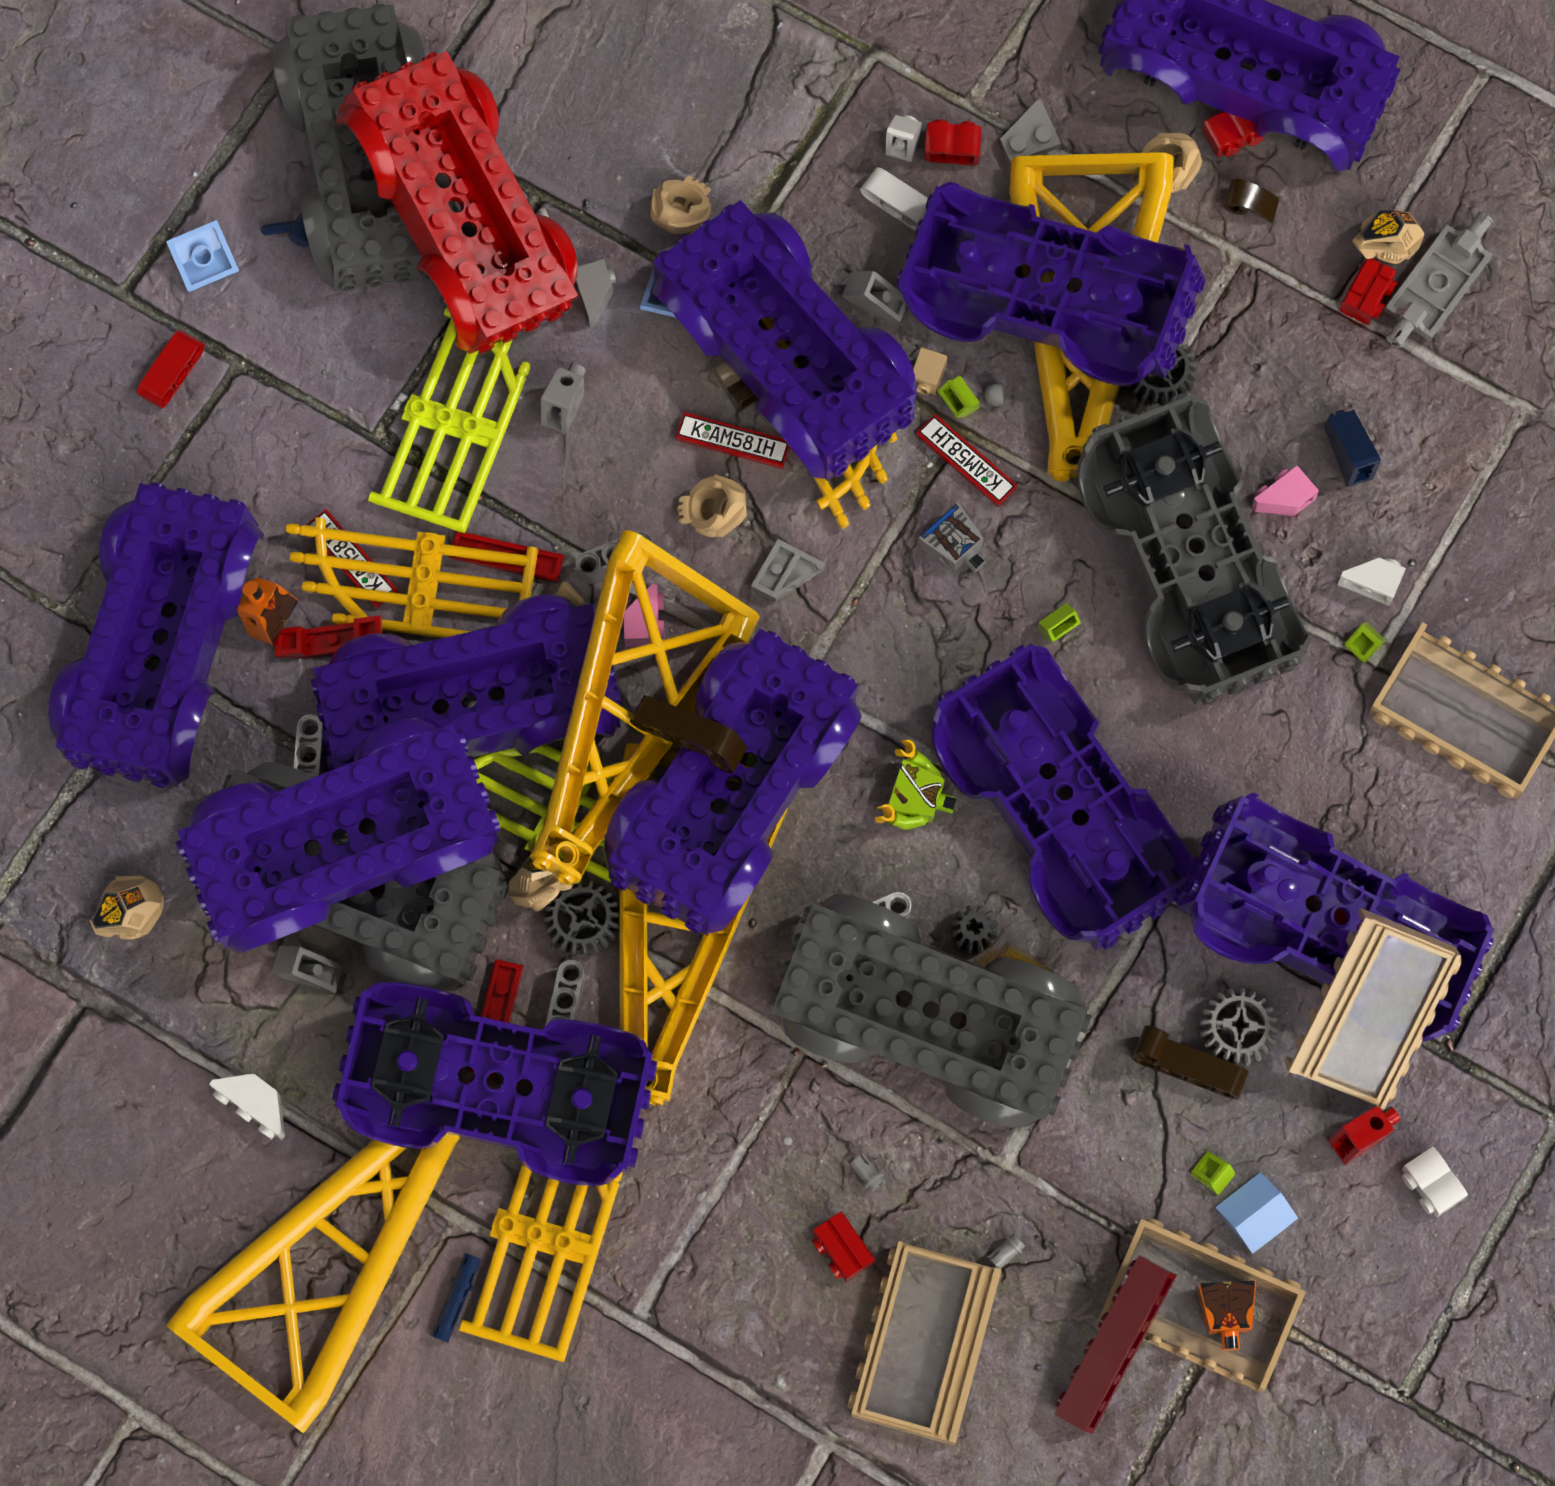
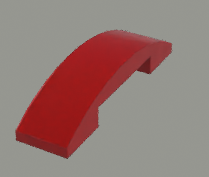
M382 616L355 618L353 623L304 629L302 626L282 628L275 640V657L315 658L333 656L342 645L352 639L369 634H382Z

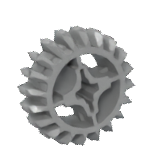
M1240 988L1238 996H1235L1233 989H1229L1227 992L1228 999L1223 993H1218V1002L1212 999L1208 1002L1211 1010H1203L1202 1015L1207 1019L1201 1020L1199 1026L1207 1029L1200 1033V1037L1204 1039L1210 1038L1204 1047L1209 1049L1214 1046L1216 1049L1213 1051L1212 1056L1217 1057L1219 1053H1222L1224 1055L1223 1060L1228 1061L1229 1057L1233 1058V1064L1239 1065L1242 1058L1244 1065L1249 1066L1251 1063L1250 1056L1254 1061L1260 1062L1261 1055L1259 1052L1268 1055L1270 1049L1267 1045L1274 1046L1276 1040L1270 1035H1277L1279 1032L1278 1028L1270 1026L1277 1023L1278 1018L1275 1016L1268 1017L1274 1008L1272 1006H1268L1265 1009L1262 1007L1266 1002L1264 997L1260 998L1258 1002L1255 1001V991H1252L1249 997H1245L1244 988ZM1236 1006L1234 1017L1224 1018L1223 1021L1216 1020L1221 1011ZM1246 1008L1257 1015L1261 1025L1247 1017ZM1240 1016L1241 1027L1244 1029L1238 1038L1237 1028L1233 1026H1235ZM1217 1030L1230 1036L1233 1047L1221 1040ZM1262 1034L1257 1044L1242 1049L1245 1037Z

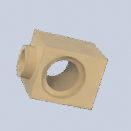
M921 347L913 368L918 393L923 395H929V393L937 394L947 367L948 356Z

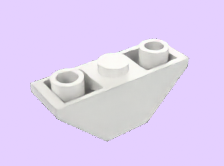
M255 1074L214 1079L210 1082L209 1085L215 1091L212 1096L224 1105H227L228 1102L232 1103L237 1107L235 1111L237 1115L248 1123L251 1119L260 1124L258 1130L272 1140L276 1136L281 1141L283 1140L285 1130L281 1097L274 1088Z

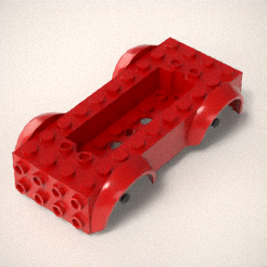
M447 51L439 55L433 52L421 59L422 62L415 65L413 62H408L402 65L398 72L391 74L390 71H387L377 76L374 82L367 84L366 81H363L353 86L351 94L344 97V103L338 109L339 114L336 122L338 126L342 123L347 125L356 136L363 148L360 151L361 157H363L364 161H369L376 181L377 195L381 198L392 200L422 258L417 265V269L419 272L424 271L431 278L442 295L439 301L440 304L444 303L442 305L444 309L448 307L456 331L455 344L457 348L468 352L469 355L476 351L483 354L494 348V344L502 340L503 344L515 339L518 336L517 333L523 330L529 333L541 326L540 323L546 319L551 323L562 317L563 312L569 310L572 307L571 302L578 297L574 288L578 272V262L571 239L565 230L555 220L544 215L534 214L496 143L499 131V114L495 99L486 83L477 74L460 67H455ZM436 175H446L449 178V187H439L435 181ZM449 201H456L461 207V212H453L449 208ZM464 223H471L474 229H476V235L473 237L464 235L462 225Z

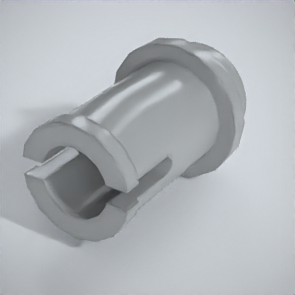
M864 1153L857 1156L850 1163V1167L855 1170L865 1183V1189H870L871 1192H874L885 1183L884 1174L882 1172L879 1173Z
M1012 1234L1010 1237L1007 1235L1005 1237L1007 1240L987 1256L997 1269H1001L1018 1253L1020 1255L1023 1253L1021 1250L1025 1248V1245L1015 1234Z

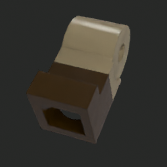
M724 360L712 366L715 377L737 412L742 411L759 400Z

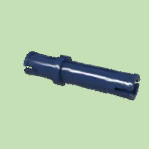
M464 1253L459 1270L450 1281L452 1286L431 1334L432 1337L449 1343L469 1291L473 1290L474 1285L472 1283L482 1259Z

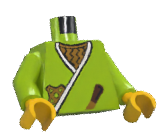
M900 740L905 745V752L901 749H895V754L899 757H907V760L903 759L889 804L877 807V809L883 811L884 817H875V821L877 823L888 822L892 826L907 831L925 826L926 823H932L936 810L953 814L957 798L942 793L945 780L941 777V772L926 756L915 749L914 742L911 740Z

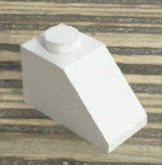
M895 115L886 132L885 155L912 162L921 136L922 122H919L912 116L905 115L902 117Z
M1377 558L1343 571L1337 585L1390 606L1406 568L1402 567L1396 560Z

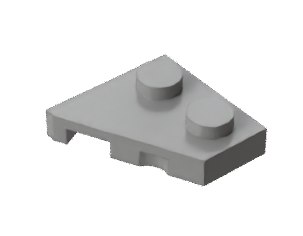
M1041 99L1037 100L1000 138V145L1010 166L1013 157L1043 155L1061 147V142Z
M778 539L753 581L751 589L777 602L822 572L825 568V563Z

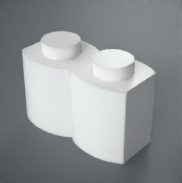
M1431 1147L1402 1168L1404 1172L1402 1179L1410 1190L1416 1189L1421 1196L1419 1202L1428 1214L1433 1213L1436 1218L1464 1200L1468 1195L1461 1182L1434 1147Z

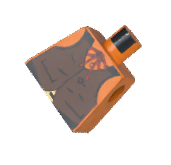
M257 577L253 581H248L244 584L242 588L244 596L239 606H237V612L251 638L273 645L297 605L298 599L280 585Z
M1256 1281L1199 1283L1196 1289L1207 1334H1221L1223 1351L1239 1350V1333H1247L1252 1329Z

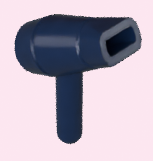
M302 211L296 220L267 224L261 227V233L265 236L290 232L289 239L294 244L300 247L309 246Z

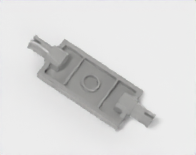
M1478 212L1470 226L1462 231L1455 230L1446 225L1387 304L1384 312L1399 321L1386 337L1390 344L1396 339L1394 347L1401 348L1412 331L1431 341L1491 260L1493 254L1483 248L1480 239L1493 223L1489 215L1483 221L1485 213Z

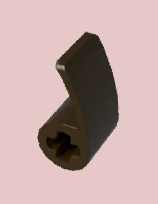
M1233 179L1230 182L1223 207L1228 212L1237 215H1244L1251 211L1272 223L1279 204V197L1249 181Z

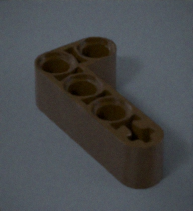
M647 695L642 697L630 719V723L636 728L705 755L714 766L730 774L735 772L747 750V746L733 729Z
M1144 1026L1132 1057L1134 1062L1234 1100L1240 1098L1249 1074L1247 1069L1168 1039L1169 1034L1159 1028Z

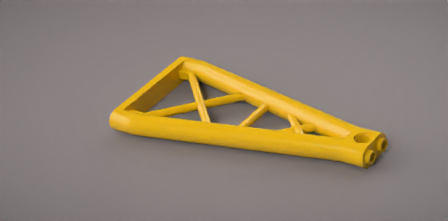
M1160 152L1013 157L1010 170V200L1012 204L1022 206L1034 205L1036 215L1040 217L1038 195L1066 224L1097 233L1103 227L1113 222L1143 194L1132 235L1158 243L1172 192L1174 157L1168 153ZM1139 174V183L1089 229L1043 186V176ZM1022 264L1023 278L1029 276L1031 268L1026 264ZM1051 271L1045 272L1041 277V282H1051L1050 279L1055 273ZM1033 341L1049 438L1047 474L1052 476L1055 481L1065 482L1069 478H1078V464L1071 465L1069 463L1073 457L1081 456L1083 447L1090 434H1092V429L1102 424H1107L1109 427L1119 386L1108 384L1086 375L1066 358L1061 348ZM1065 366L1072 372L1067 379ZM1081 381L1090 390L1079 434L1076 437L1069 391Z
M624 530L621 533L608 560L544 826L530 854L535 867L543 871L552 872L557 876L556 879L565 885H572L581 881L594 851L606 836L609 823L620 801L636 783L648 780L674 745L672 742L636 728L630 723L633 714L605 696L612 665L654 654L668 703L695 714L698 690L711 662L725 646L734 642H749L760 618L755 610L642 535L633 531ZM647 565L721 614L722 618L719 625L662 640L642 575L644 566ZM633 581L651 643L615 653ZM720 636L677 693L665 651ZM602 708L645 735L626 761L602 767L594 740ZM589 763L591 771L586 772ZM615 776L608 785L606 778ZM595 782L599 798L572 833L583 785ZM559 851L563 855V862L558 857Z
M626 744L622 761H626L639 744ZM669 750L658 766L669 768L679 752ZM655 770L648 778V780H656L654 777ZM729 779V780H728V781H732V782L741 783V782H740L739 780H737V779ZM788 808L766 840L770 848L773 846ZM627 888L626 890L619 889L620 1029L640 1036L648 1048V1005L662 997L670 1009L652 1051L653 1060L657 1061V1070L654 1081L647 1087V1090H651L649 1104L663 1106V1102L670 1101L677 1065L751 894L722 931L709 933L708 936L703 934L691 964L664 981L648 957V923L690 930L685 926L686 923L678 918L673 920L664 914L647 911V904L638 900L634 892ZM648 977L655 986L650 991H648ZM681 984L678 994L675 997L671 990Z
M446 1134L435 1146L422 1148L408 1177L393 1179L391 1177L390 1162L406 1148L372 1140L193 1292L165 1326L304 1434L327 1404L457 1141L461 1137ZM379 1172V1181L368 1182ZM401 1189L394 1203L393 1190ZM381 1192L385 1223L370 1253L324 1219L350 1196ZM316 1227L364 1264L349 1294L295 1301L290 1247L312 1228ZM279 1257L284 1303L214 1313ZM342 1307L304 1383L297 1313ZM285 1315L293 1389L283 1402L201 1339L211 1325Z

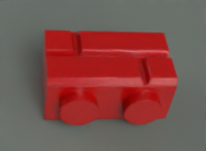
M1373 258L1365 259L1341 303L1340 312L1351 318L1354 317L1355 320L1365 325H1369L1372 318L1378 320L1385 307V304L1381 303L1384 296L1390 297L1397 285V281L1394 280L1395 269L1381 264Z
M842 1211L813 1230L815 1238L811 1242L820 1255L826 1253L831 1261L828 1267L837 1280L842 1277L846 1283L875 1263L874 1257Z

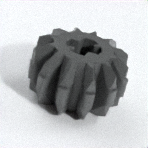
M968 905L965 909L966 915L960 911L956 912L955 916L959 921H951L950 927L955 929V931L951 932L950 937L951 939H959L956 943L958 949L966 944L967 954H971L972 947H976L978 954H982L983 945L991 949L993 947L991 939L998 938L999 933L993 930L998 927V921H989L993 915L991 911L982 915L981 905H978L976 912H973L971 906ZM970 925H975V928L979 929L978 935H974L973 931H969Z

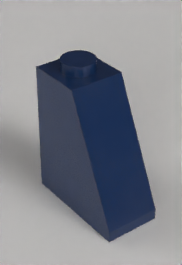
M1338 410L1333 412L1327 418L1324 428L1346 486L1350 487L1374 479L1381 459L1355 410L1348 412Z

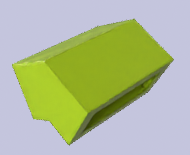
M960 375L953 380H948L937 390L956 418L966 417L979 409L980 402Z
M1066 603L1039 621L1037 628L1047 641L1051 640L1054 642L1079 625L1081 621L1076 610Z

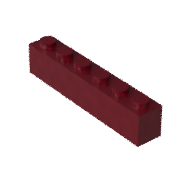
M1140 1255L1137 1260L1134 1259L1128 1266L1126 1271L1128 1277L1125 1283L1116 1289L1112 1297L1114 1303L1109 1313L1105 1312L1099 1321L1098 1328L1100 1330L1095 1339L1092 1338L1086 1345L1084 1350L1086 1356L1081 1365H1077L1070 1376L1072 1382L1067 1392H1062L1056 1402V1407L1058 1408L1055 1415L1087 1433H1094L1177 1277L1173 1272Z

